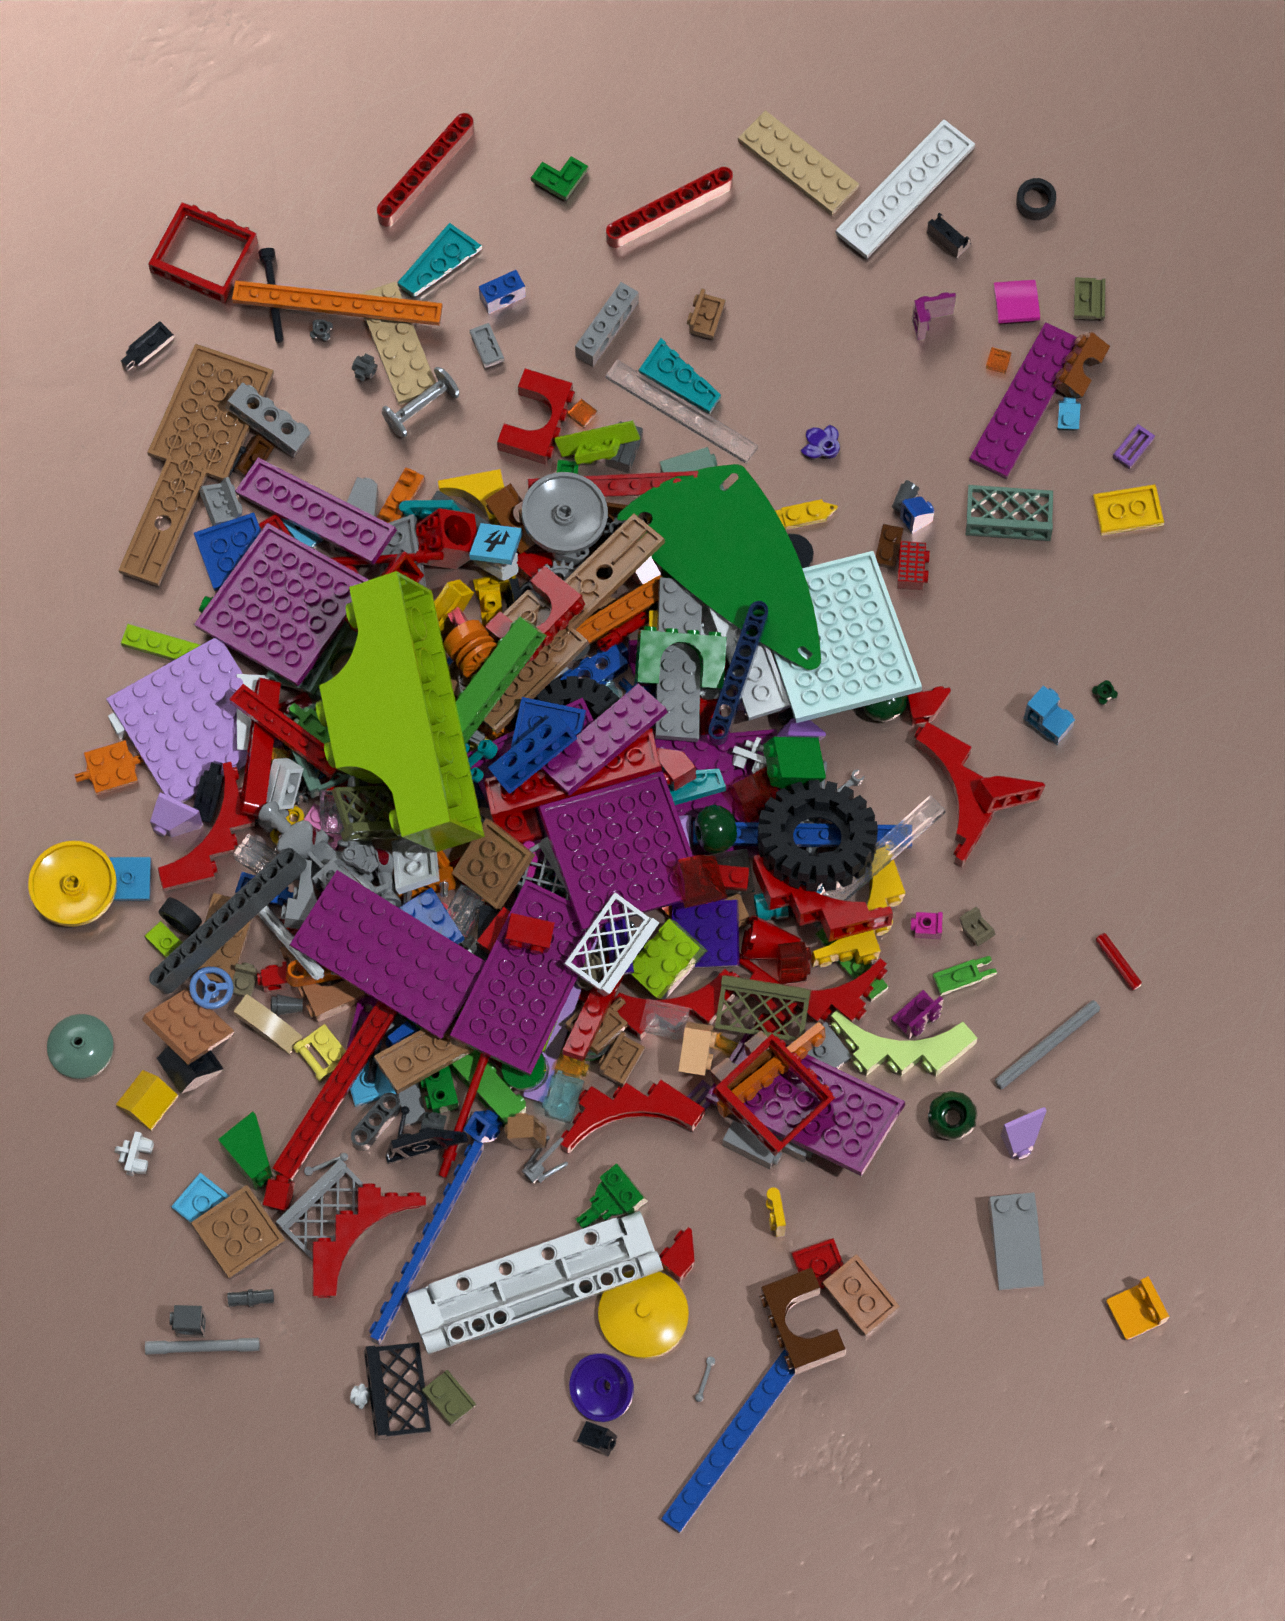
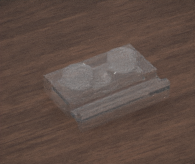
M646 999L639 1031L683 1041L690 1008Z

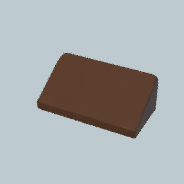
M260 435L253 436L246 446V452L242 454L233 471L245 477L258 457L264 461L268 459L274 446Z

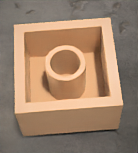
M687 1022L684 1030L679 1072L705 1076L706 1071L711 1070L714 1054H710V1048H714L717 1032H713L714 1026Z

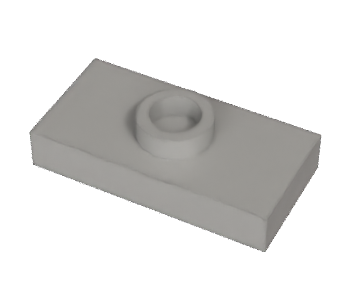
M489 323L470 329V335L484 368L504 362L503 354Z

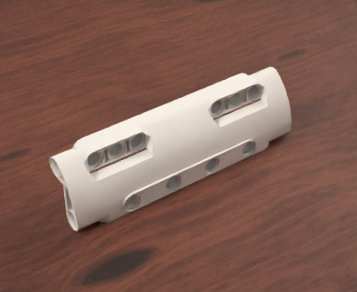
M638 1211L618 1219L613 1218L441 1279L429 1284L428 1287L408 1293L406 1296L425 1349L429 1355L573 1302L626 1285L637 1279L662 1271L663 1266L657 1251L654 1250L642 1214ZM586 1234L595 1235L596 1243L593 1245L586 1244L584 1241ZM544 1249H551L554 1253L553 1259L545 1260L542 1257V1251ZM500 1265H510L512 1272L509 1275H502L499 1272ZM625 1266L631 1267L634 1270V1276L631 1278L624 1277L622 1268ZM603 1274L611 1275L613 1278L611 1285L606 1286L601 1283L600 1278ZM460 1279L467 1280L469 1288L465 1291L459 1290L456 1286L457 1281ZM586 1281L590 1283L592 1289L589 1293L580 1291L579 1284ZM497 1312L504 1313L506 1316L505 1323L497 1324L493 1318L494 1314ZM475 1320H481L484 1322L485 1328L483 1331L477 1332L473 1330L472 1323ZM456 1327L462 1329L464 1334L461 1339L457 1340L452 1338L450 1334L451 1330Z

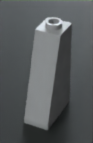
M357 477L347 503L376 517L378 503L377 483L370 478L365 477L362 479ZM330 543L331 552L345 557L355 556Z

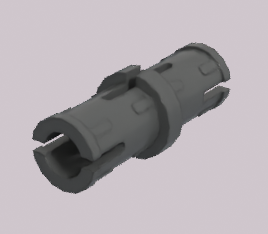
M248 1289V1291L228 1292L229 1307L242 1305L254 1307L257 1304L274 1303L273 1289L254 1291L253 1289Z

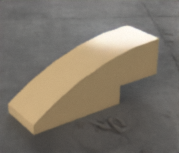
M248 994L245 995L234 1010L237 1018L289 1055L293 1051V1046L302 1039V1035Z

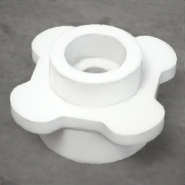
M362 1383L359 1386H354L350 1396L351 1403L359 1405V1409H363L370 1397L369 1388L365 1387Z

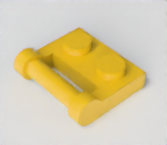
M772 1187L768 1189L766 1194V1208L771 1211L769 1213V1226L771 1231H775L776 1237L785 1236V1217L780 1192L777 1188Z

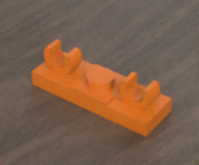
M405 467L377 518L387 523L403 518L404 514L400 511L399 505L403 501L413 500L425 479L424 475Z

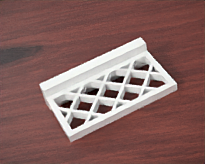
M613 893L564 965L597 988L598 992L603 996H607L614 989L659 922L654 918H649L617 893ZM615 900L622 904L624 914L612 915L611 905ZM637 915L643 921L639 927L630 928L628 916ZM624 917L626 929L615 931L613 918ZM609 919L611 931L600 933L598 923L601 920ZM627 932L628 943L618 946L616 934ZM612 934L614 947L602 948L601 936ZM590 937H597L599 949L587 951L586 940ZM615 950L616 960L614 963L605 964L603 951ZM599 952L602 965L590 966L588 954ZM584 954L586 967L578 968L571 963L575 956ZM602 968L604 977L600 983L592 978L591 969Z

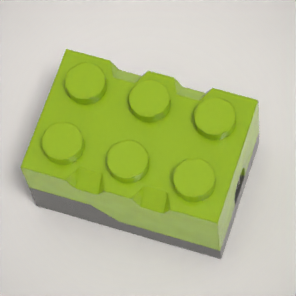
M668 919L658 930L656 936L648 941L644 949L632 961L634 969L632 975L656 998L665 1000L708 950L677 921Z

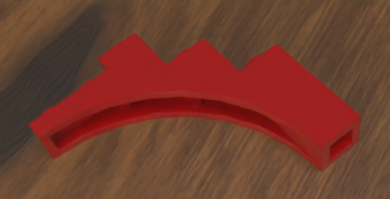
M231 762L223 763L224 799L220 814L212 830L189 854L173 863L158 867L163 892L214 880V874L218 872L215 860L211 861L210 859L235 853V846H238L235 833L231 834V831L255 826V820L258 819L257 816L240 813L242 787H237L236 780L239 779L237 767H232Z
M880 958L868 971L853 981L830 989L812 990L807 1014L817 1023L821 1019L826 1021L832 1013L830 1008L833 1006L851 1022H854L855 1019L860 1021L867 1012L864 1009L867 1005L861 998L863 996L867 998L874 989L872 984L877 979L881 981L888 972L885 969L888 966L887 963ZM756 971L750 977L753 980L774 983ZM757 994L749 995L759 1004L762 1002ZM761 995L764 1000L769 997ZM775 997L766 1002L773 1013L784 1006L780 999ZM783 999L786 1004L791 1001V1000ZM794 1001L788 1007L796 1016L798 1011L795 1009L799 1007L803 1010L804 1002ZM786 1008L775 1015L783 1023L786 1020L790 1021L793 1019Z
M660 1080L658 1084L654 1083L647 1093L648 1097L628 1083H625L623 1087L619 1086L614 1092V1100L591 1086L588 1091L585 1089L578 1098V1101H580L579 1109L583 1113L579 1112L572 1122L574 1125L570 1131L566 1130L562 1134L561 1150L569 1154L582 1139L594 1130L608 1123L626 1118L648 1117L663 1119L693 1132L704 1117L705 1108L663 1080Z
M367 1183L362 1184V1187H358L357 1214H353V1211L344 1210L340 1211V1214L335 1215V1241L331 1242V1238H317V1242L312 1243V1298H335L342 1262L358 1237L374 1223L391 1214L408 1209L425 1208L426 1196H421L419 1192L407 1193V1196H398L396 1192L385 1193V1196H381V1187H376V1184Z

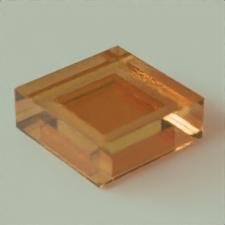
M991 347L986 369L1006 374L1012 352Z
M581 398L568 412V417L585 428L598 412Z

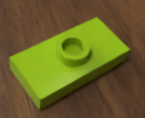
M161 921L145 935V938L165 958L183 943Z

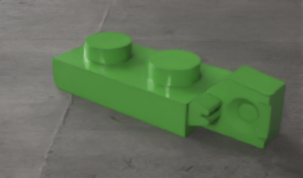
M295 703L288 709L289 714L295 718V723L322 743L330 742L328 727L321 724L315 710L305 707L303 710Z

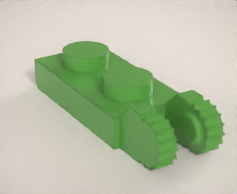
M986 956L977 960L973 959L934 973L932 977L940 996L995 976L997 971L994 968L981 973L977 968L992 962L991 957Z

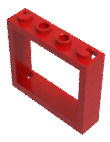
M181 202L148 263L150 273L225 304L234 288L235 280L238 281L258 244L257 233L250 231L249 227L243 228L238 226L230 219L224 220L219 218L211 211H202L194 204L190 206ZM186 219L246 243L224 286L163 262Z
M771 1034L722 1080L712 1092L776 1156L835 1097L829 1090L830 1087L826 1084L822 1085L817 1080L816 1073L810 1068L807 1069L801 1063V1058L795 1052L791 1053L785 1047L786 1043L783 1039L780 1040L777 1036L775 1037ZM768 1047L821 1101L781 1141L728 1088Z

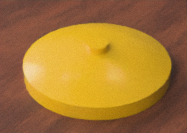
M65 841L51 846L36 859L29 874L28 889L35 908L44 918L57 925L76 927L95 921L108 910L116 894L117 877L112 862L101 849L83 841Z
M634 1270L623 1273V1276L626 1278L633 1277ZM662 1272L651 1274L626 1285L603 1292L599 1302L598 1319L604 1338L616 1351L630 1358L652 1359L668 1353L680 1342L688 1324L689 1311L686 1297L680 1286L671 1277Z

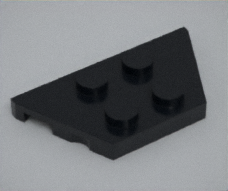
M427 1127L420 1129L419 1133L399 1135L398 1139L391 1140L385 1155L387 1164H392L468 1142L467 1133Z

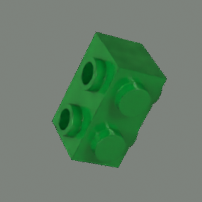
M449 1065L420 1081L422 1088H427L428 1096H424L427 1109L432 1108L433 1112L439 1114L459 1109Z

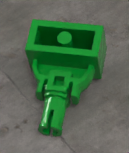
M616 1163L599 1177L602 1181L597 1186L595 1195L589 1199L592 1203L591 1207L575 1219L584 1229L599 1217L606 1221L611 1216H618L625 1212L632 1214L647 1203L648 1200L623 1168Z

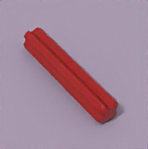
M1107 934L1099 935L1096 938L1097 944L1131 990L1139 988L1142 984L1141 980Z

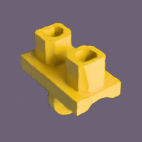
M500 587L489 590L478 589L483 626H486L499 612H502Z

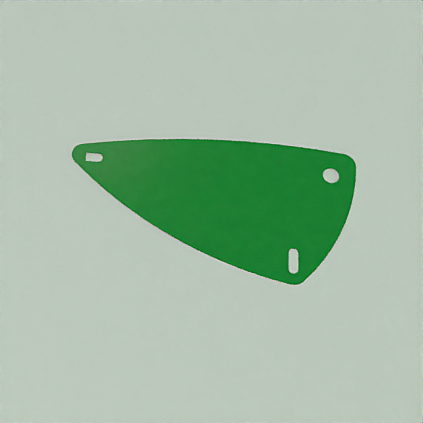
M739 464L720 465L695 470L698 471L695 478L694 475L674 477L661 483L658 488L653 487L618 514L617 520L624 521L633 514L639 516L642 512L650 513L653 520L649 526L665 540V543L651 556L656 563L706 605L741 630L751 604L756 601L764 602L769 610L768 621L761 643L807 670L819 667L821 651L817 621L802 566L780 518L746 468ZM731 474H737L738 479L726 491H722L720 485ZM674 479H681L680 482L673 483ZM762 610L753 612L756 617H761L765 614ZM751 629L747 631V634L754 637L758 632ZM799 647H805L813 655L807 660L798 652Z

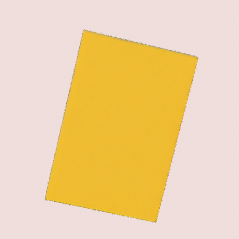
M1156 484L1093 494L1101 536L1164 526Z

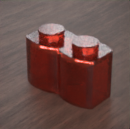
M805 941L778 944L777 976L779 983L786 985L806 982L807 975L811 973L808 960H811L810 947H806Z

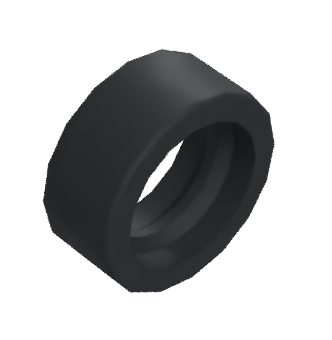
M1032 178L1020 185L1017 192L1016 205L1023 216L1032 220H1041L1053 212L1056 204V191L1051 183L1041 178ZM1040 190L1048 195L1049 201L1042 208H1033L1025 203L1024 196L1028 191Z
M171 897L167 898L158 911L166 922L189 936L202 923L201 918L192 909Z

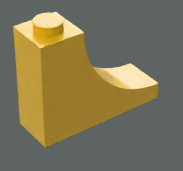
M501 469L438 480L440 492L447 496H456L469 500L481 509L489 523L498 525L499 521L495 515L488 511L485 500L504 488Z

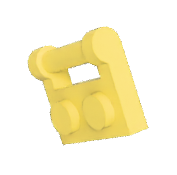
M325 1024L293 1046L295 1052L300 1053L316 1073L315 1077L319 1082L324 1081L332 1074L346 1052ZM312 1044L328 1067L323 1069L307 1047Z

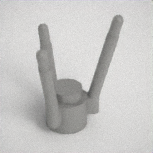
M547 1135L546 1143H547L548 1140L550 1139V1137H549L548 1135ZM562 1137L538 1161L536 1158L543 1148L536 1149L530 1160L524 1165L525 1168L522 1172L532 1183H535L537 1180L541 1183L545 1178L568 1165V1162H564L544 1174L542 1173L545 1168L541 1164L563 1142Z

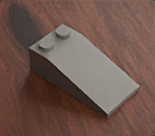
M1035 1192L991 1196L988 1201L999 1291L1044 1286Z

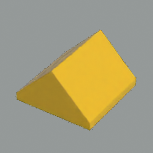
M142 1070L116 1103V1106L151 1131L176 1100L178 1094L158 1076Z

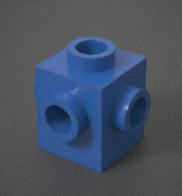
M490 1110L476 1111L469 1118L464 1131L479 1143L492 1142L499 1136L503 1123L497 1119V1114Z

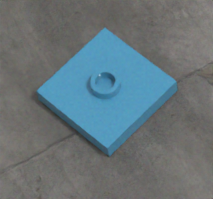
M109 857L117 877V890L113 901H150L151 857Z

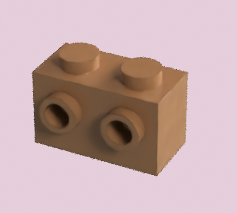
M517 1113L515 1117H508V1124L505 1125V1136L521 1150L546 1148L547 1126L534 1115L529 1116L526 1113Z

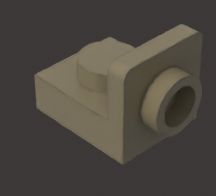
M245 962L235 964L233 995L245 997L248 994L252 997L258 973L254 965Z

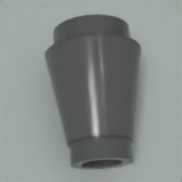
M905 480L904 483L900 484L891 507L901 513L902 501L917 497L920 488L914 483Z
M279 994L271 996V1011L277 1016L298 1013L303 1010V999Z

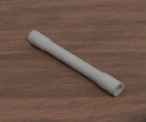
M259 1338L145 1341L146 1355L180 1352L260 1351Z

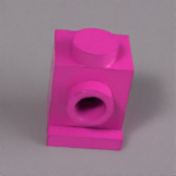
M916 912L915 918H911L910 928L911 931H915L914 938L941 940L943 912ZM923 922H930L931 924L925 926Z

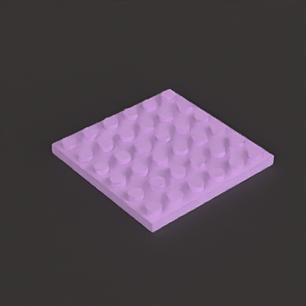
M216 637L106 698L163 794L182 803L196 796L201 775L204 774L205 770L209 771L211 762L214 760L222 763L231 762L232 767H237L238 771L245 768L247 750H237V708L229 702L231 696L244 684L241 678H237V674L243 673L225 644ZM275 736L273 751L283 746V742Z

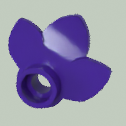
M828 425L824 430L817 427L807 429L806 437L809 444L801 449L803 455L813 459L821 456L834 458L838 455L840 451V444L837 441L839 433L834 426Z

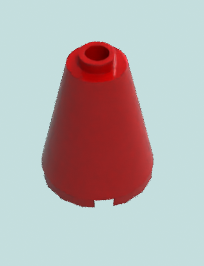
M752 915L749 918L747 924H750L751 927L748 931L745 930L741 946L742 958L795 960L798 956L802 955L804 943H801V938L757 916Z

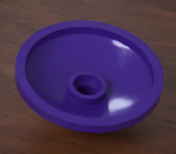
M595 1353L580 1360L572 1371L569 1383L570 1395L576 1408L585 1417L598 1422H608L617 1419L627 1411L633 1399L634 1384L630 1371L621 1360L610 1354ZM606 1381L610 1383V1389L606 1387Z

